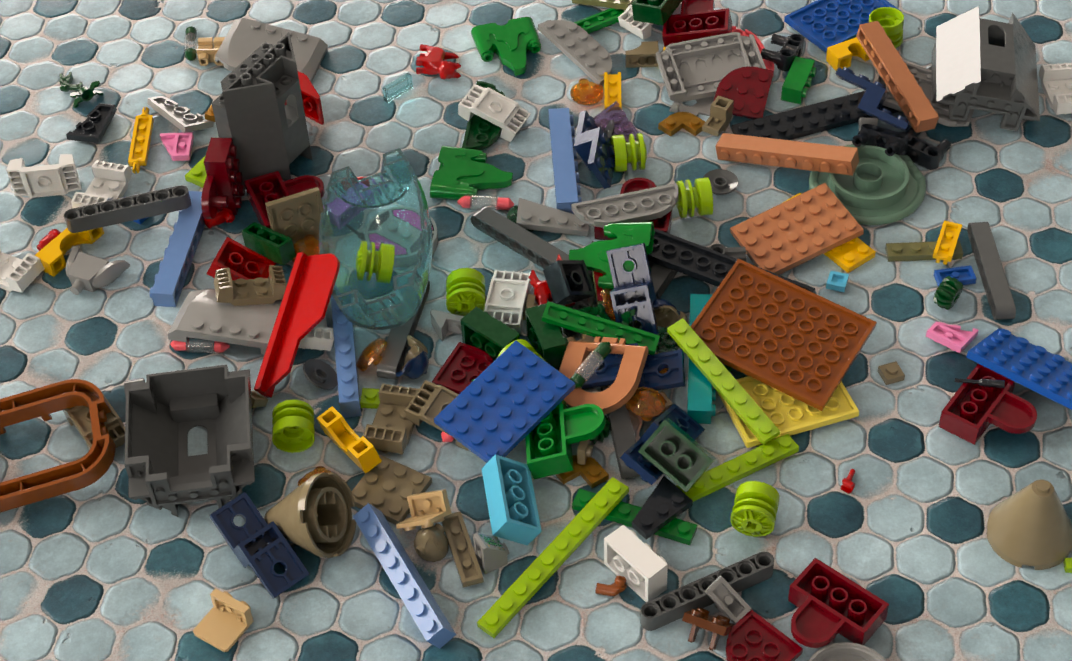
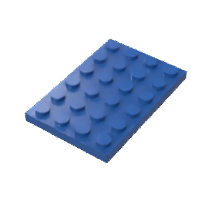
M816 0L786 15L784 22L827 53V47L855 38L859 25L869 23V15L873 10L882 7L898 8L887 0Z
M1000 328L968 351L966 358L1072 410V363L1066 361L1064 357L1052 354L1044 347L1035 346L1029 343L1027 339L1017 337L1011 334L1009 330Z
M515 341L434 418V423L487 463L495 454L506 457L575 389L576 385L572 380L521 343Z

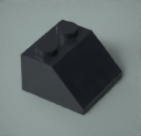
M557 260L543 270L552 299L556 304L568 305L596 295L584 260Z

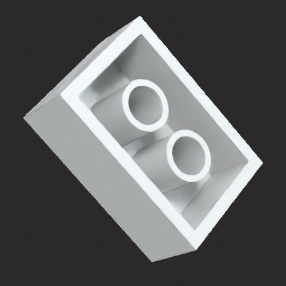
M622 525L604 538V564L617 576H624L626 584L645 602L655 599L667 590L668 564L666 560L654 553L652 548L647 543H643L633 530H629Z

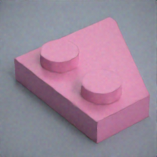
M193 132L160 133L161 141L172 161L190 160L194 140Z
M936 321L927 330L926 337L953 351L961 353L977 337L979 330L973 328L972 332L960 330L961 326L949 325Z

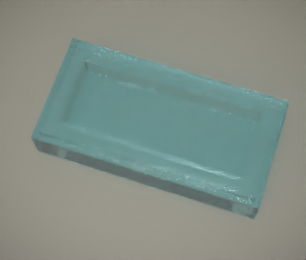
M406 73L382 87L384 101L389 103L413 88L412 75Z

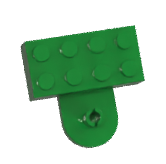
M563 400L525 437L527 465L534 480L574 470L572 443L595 439L606 425L605 415L599 406L584 404L567 408Z

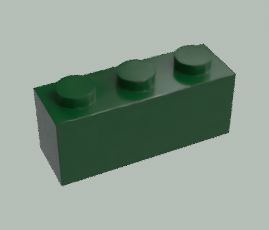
M253 222L241 231L245 247L267 259L284 266L296 257L293 240L290 237L256 222Z

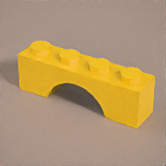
M103 227L78 233H71L66 228L35 254V256L40 258L45 268L43 271L53 277L66 267L64 259L66 252L72 246L93 244L104 234Z
M333 406L316 418L324 433L365 474L382 462L375 447L364 436L360 438Z

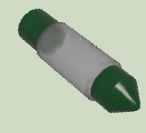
M190 26L185 30L184 53L187 60L193 61L197 57L198 37L196 28Z
M601 342L576 369L570 378L576 385L575 389L581 388L602 365L604 359L611 352L610 342Z

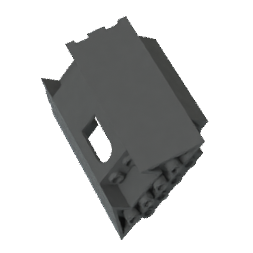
M978 6L936 27V41L932 50V102L949 105V119L966 122L970 109L1004 114L1000 128L1018 131L1022 119L1040 121L1036 47L1013 12L1009 23L979 18Z
M288 32L275 45L264 42L221 81L222 94L211 103L219 138H232L233 144L237 147L236 158L240 162L239 172H242V185L244 186V181L275 171H279L283 180H290L289 165L299 155L312 160L297 65L290 33Z
M217 365L147 374L145 383L130 384V389H126L125 468L129 477L128 498L133 500L142 499L147 501V505L159 510L165 508L170 510L172 515L178 517V504L216 499L218 507L221 508L227 501L235 499L242 493L243 487L247 484L251 485L255 481L250 369L229 372L227 365ZM196 426L206 428L208 454L188 456V432Z

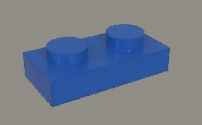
M971 265L934 270L933 275L938 287L947 276L958 279L963 285L976 284L977 280Z

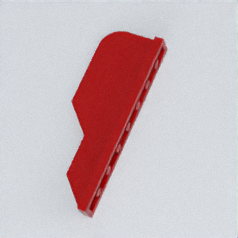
M299 252L296 255L254 386V390L266 398H272L275 386L291 372L300 341L325 318L340 269V261L333 254L307 256L304 252Z

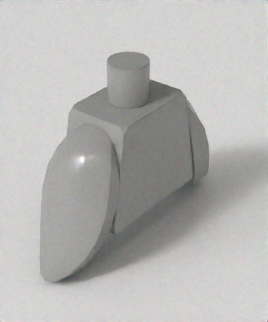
M72 246L65 268L66 275L72 284L70 291L75 295H79L83 289L94 292L98 288L108 286L128 269L130 264L125 260L109 262L108 260L82 253L79 246Z

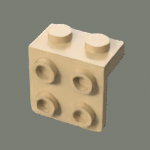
M446 489L407 496L411 517L396 524V528H403L404 531L416 529V526L421 525V528H428L434 526V523L444 521L445 516L452 514Z
M215 588L210 594L213 608L194 628L193 633L199 639L222 652H228L254 621L251 608L246 602L238 601L228 592H222Z

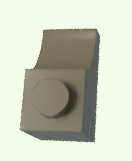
M658 41L641 42L639 47L625 51L626 68L659 67L656 60V52L659 51Z

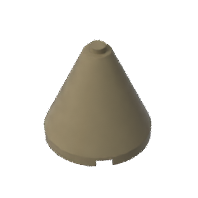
M323 472L311 476L269 509L264 516V520L267 524L274 521L285 539L319 557L331 558L342 555L352 543L356 530V521L352 519L351 507L356 506L352 492L345 480L333 472Z
M1036 480L997 504L989 515L987 539L997 555L1014 566L1020 568L1022 565L1034 566L1035 570L1049 569L1062 563L1072 550V523L1053 485L1046 480Z

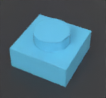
M830 271L826 289L845 292L849 274Z

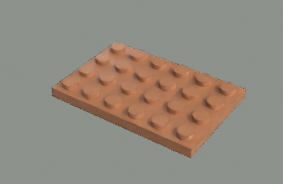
M823 183L731 227L730 233L741 247H745L746 254L755 266L780 275L863 235L864 229L826 183Z

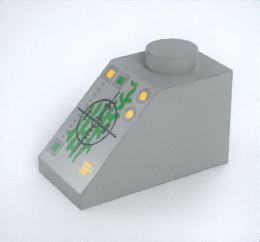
M482 533L473 534L475 555L485 575L508 564L507 555L509 550L505 543H501L496 536Z

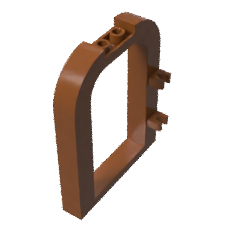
M69 379L0 399V434L6 433L4 428L6 426L40 416L45 422L52 419L51 413L75 406L89 407L93 434L92 446L89 452L82 458L1 482L0 513L85 488L95 483L108 471L116 452V444L105 426V422H107L106 414L111 412V408L96 385L86 380Z

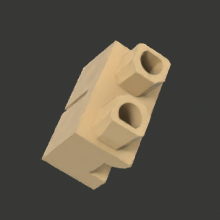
M213 37L198 38V49L196 51L201 66H207L208 63H215L217 66L223 65L220 61L218 63L215 61V55L225 37H214V41Z

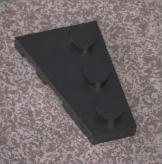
M99 103L87 115L88 118L83 123L79 122L73 132L69 131L66 134L67 140L100 143L117 111L116 105Z
M663 476L632 521V527L647 540L693 506V500Z

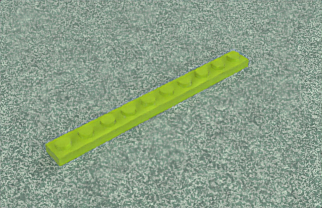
M612 477L478 620L477 627L495 638L629 493V487Z

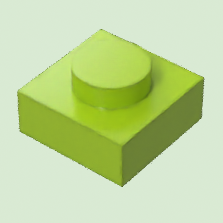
M362 388L361 408L378 409L380 404L379 389Z

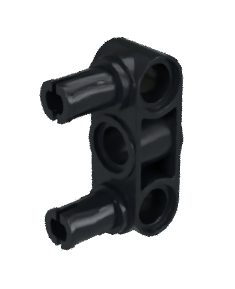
M774 33L771 38V44L782 46V48L777 52L763 48L761 51L762 59L774 62L779 70L789 71L795 56L800 57L802 54L804 36L792 34L785 37Z
M862 124L861 130L858 132V135L853 137L852 143L856 147L868 145L885 148L887 156H893L894 154L906 155L910 136L879 126Z
M913 127L907 132H900L910 136L906 155L909 156L913 163L929 170L937 169L944 154L951 148V143L946 139L942 140L939 145L934 146L923 139L917 138L921 132L916 133Z

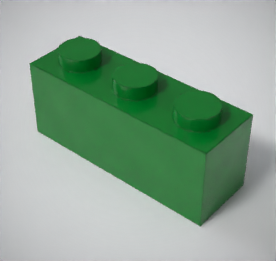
M795 56L782 86V101L801 104L803 98L807 97L808 88L812 85V77L815 78L817 68L814 67L815 60Z

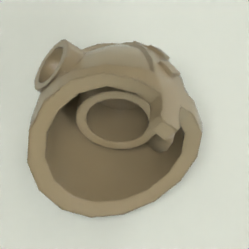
M436 523L432 527L418 530L414 539V549L422 559L436 562L446 557L449 544L444 534V527Z

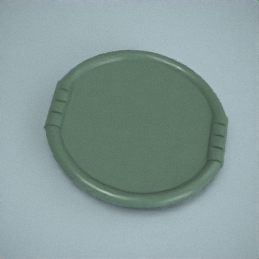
M853 144L844 146L858 148L859 163L853 176L818 171L810 172L809 190L826 183L860 225H885L900 221L919 208L926 194V178L909 156L897 154L887 156L885 154L886 149L877 146L861 145L856 147Z

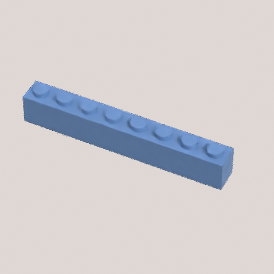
M569 108L548 109L556 208L574 214L571 204L582 202V199L578 197V195H581L580 184L577 185L579 183V172L575 173V171H578V160L574 161V159H577V151L573 149L575 137H572L575 136L574 126H571L573 125V115H570Z
M189 191L191 206L180 210L178 213V221L175 222L174 232L169 237L168 248H165L163 261H160L159 272L155 275L154 279L155 283L150 288L149 294L154 306H177L205 227V218L203 217L201 207L202 192Z
M349 287L333 289L331 295L341 415L343 418L362 416Z
M368 503L353 518L427 642L440 649L456 636V633L382 511Z

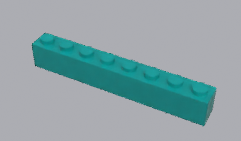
M690 294L689 326L692 325L713 294ZM689 358L687 414L698 424H711V416H715L716 404H712V401H716V389H712L713 385Z

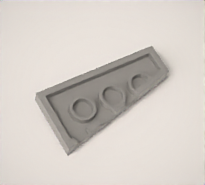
M164 96L148 98L147 104L184 133L211 128L214 125L213 121L204 120L203 115L199 113L194 115L190 113V109L178 107V103Z
M519 198L516 224L522 228L588 237L589 224L578 219L575 214Z

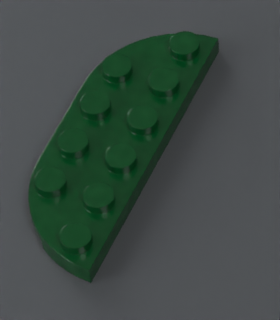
M477 81L476 85L481 86L483 88H491L494 91L504 95V93L502 91L500 92L499 90H497L496 86L493 84L483 81ZM474 114L467 123L462 148L480 151L486 149L498 140L502 128Z

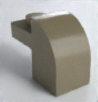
M717 96L711 104L710 117L702 126V131L715 136H719L722 131L725 132L732 118L734 101Z

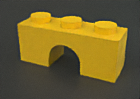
M857 37L827 47L826 61L835 71L838 68L851 67L852 56H858L864 61L870 60Z

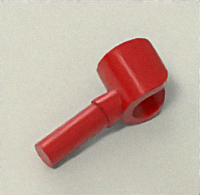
M851 469L848 476L842 480L843 485L840 488L848 494L855 487V483L851 481L855 474L854 469Z

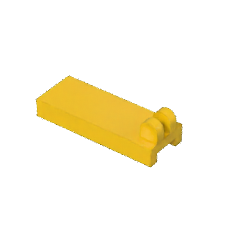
M604 72L605 111L622 110L621 72H618V74Z
M944 220L933 253L936 263L944 260L943 265H947L948 262L952 261L962 224Z

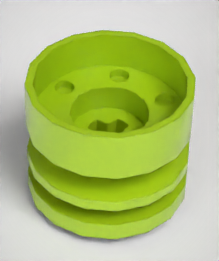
M882 7L873 10L869 15V22L878 21L884 28L887 36L892 40L894 47H899L903 43V13L892 7Z
M642 133L636 134V141L634 135L630 134L629 142L625 141L624 135L611 136V144L614 145L615 151L614 172L627 171L628 163L631 164L634 171L637 168V162L639 169L644 170L647 151Z
M708 177L695 179L694 187H692L690 180H685V186L682 180L676 182L678 185L676 207L681 218L687 217V211L689 217H694L695 208L699 216L713 214V193Z
M361 241L356 256L357 280H363L364 273L366 272L367 281H370L372 274L376 273V282L390 283L394 266V245L381 243L379 251H375L374 242L370 243L369 250H367V241Z
M459 268L447 276L446 306L451 314L465 316L475 307L484 311L486 289L485 278L481 272L472 268Z
M295 399L277 404L272 411L273 444L277 449L290 453L309 449L315 441L314 409L312 406L304 401Z
M747 481L740 484L736 490L730 522L733 528L742 534L753 537H762L770 534L774 530L780 495L778 491L771 485L759 481Z

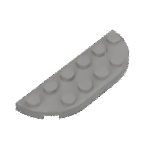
M547 20L538 24V30L599 87L604 84V72L611 74L612 59L603 46L574 22Z
M674 183L571 204V207L578 219L586 224L603 229L609 223L643 222L661 218L675 207L678 201V185Z

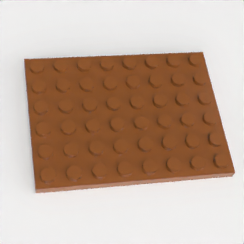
M738 258L690 327L721 363L823 411L872 334L877 322Z

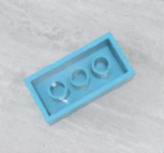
M495 454L482 468L492 534L496 537L528 545L542 532L531 472L527 464Z

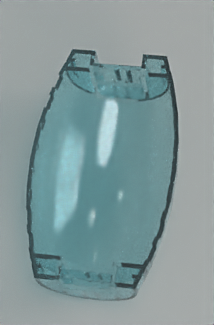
M400 148L384 153L383 165L385 171L358 180L349 166L332 172L326 188L328 195L323 200L324 212L320 215V254H333L340 261V269L332 296L350 322L366 329H391L403 325L412 319L421 305L431 271L433 237L429 207L416 173ZM361 241H367V250H369L370 243L374 242L375 251H379L381 243L394 245V266L390 283L376 282V273H373L371 280L367 281L366 272L364 273L363 280H357L356 256Z

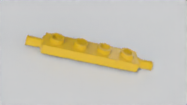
M145 107L142 109L141 115L135 117L128 164L130 167L133 166L132 172L134 174L140 172V166H147L154 123L153 115H149L150 109L147 107L146 110Z

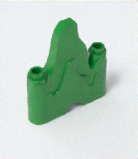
M531 17L510 19L506 25H497L496 23L478 25L471 30V36L481 59L485 62H490L495 52L501 63L509 67L515 76L526 72L527 52L530 50L533 53H537L541 49L540 39Z
M442 145L438 157L440 167L439 170L434 172L432 178L430 198L459 200L463 196H471L470 199L473 201V199H477L478 190L499 189L511 186L513 173L502 171L493 165L487 164V153H484V151Z
M609 223L604 226V236H608V238L613 240L596 241L584 248L570 250L569 260H584L587 270L603 274L598 279L599 288L613 290L614 285L606 251L645 243L647 255L652 253L655 232L654 223ZM629 260L625 262V268L628 271H632L634 263Z

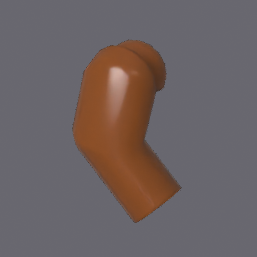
M617 576L615 582L611 585L597 583L595 593L616 596L626 589V578L624 576Z

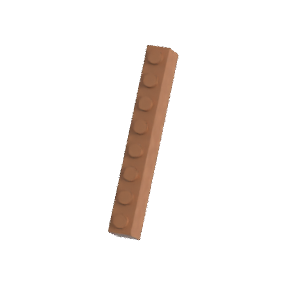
M878 21L860 24L856 36L914 131L919 133L935 129L939 119L937 111L932 107L930 100L925 96L921 86L918 85L914 75L911 74L907 64L901 58L899 51L896 50L892 40L885 33L884 28Z
M722 133L716 144L718 160L853 176L859 163L858 148L728 133Z

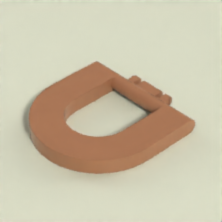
M596 336L594 342L569 341L559 372L569 379L574 373L582 376L589 352H593L601 342H610V354H622L623 358L616 380L609 388L597 393H590L582 388L574 389L564 399L566 405L571 408L584 404H594L602 409L604 415L621 408L632 398L638 388L648 356V347L625 345V338L618 340V338L603 337L601 341V337Z

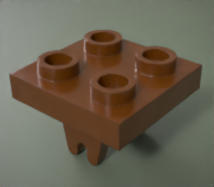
M700 607L684 612L682 621L692 624L688 642H695L699 628L713 632L709 645V650L712 651L716 649L720 635H728L735 625L730 623V618L722 615L717 617L709 615L710 611Z

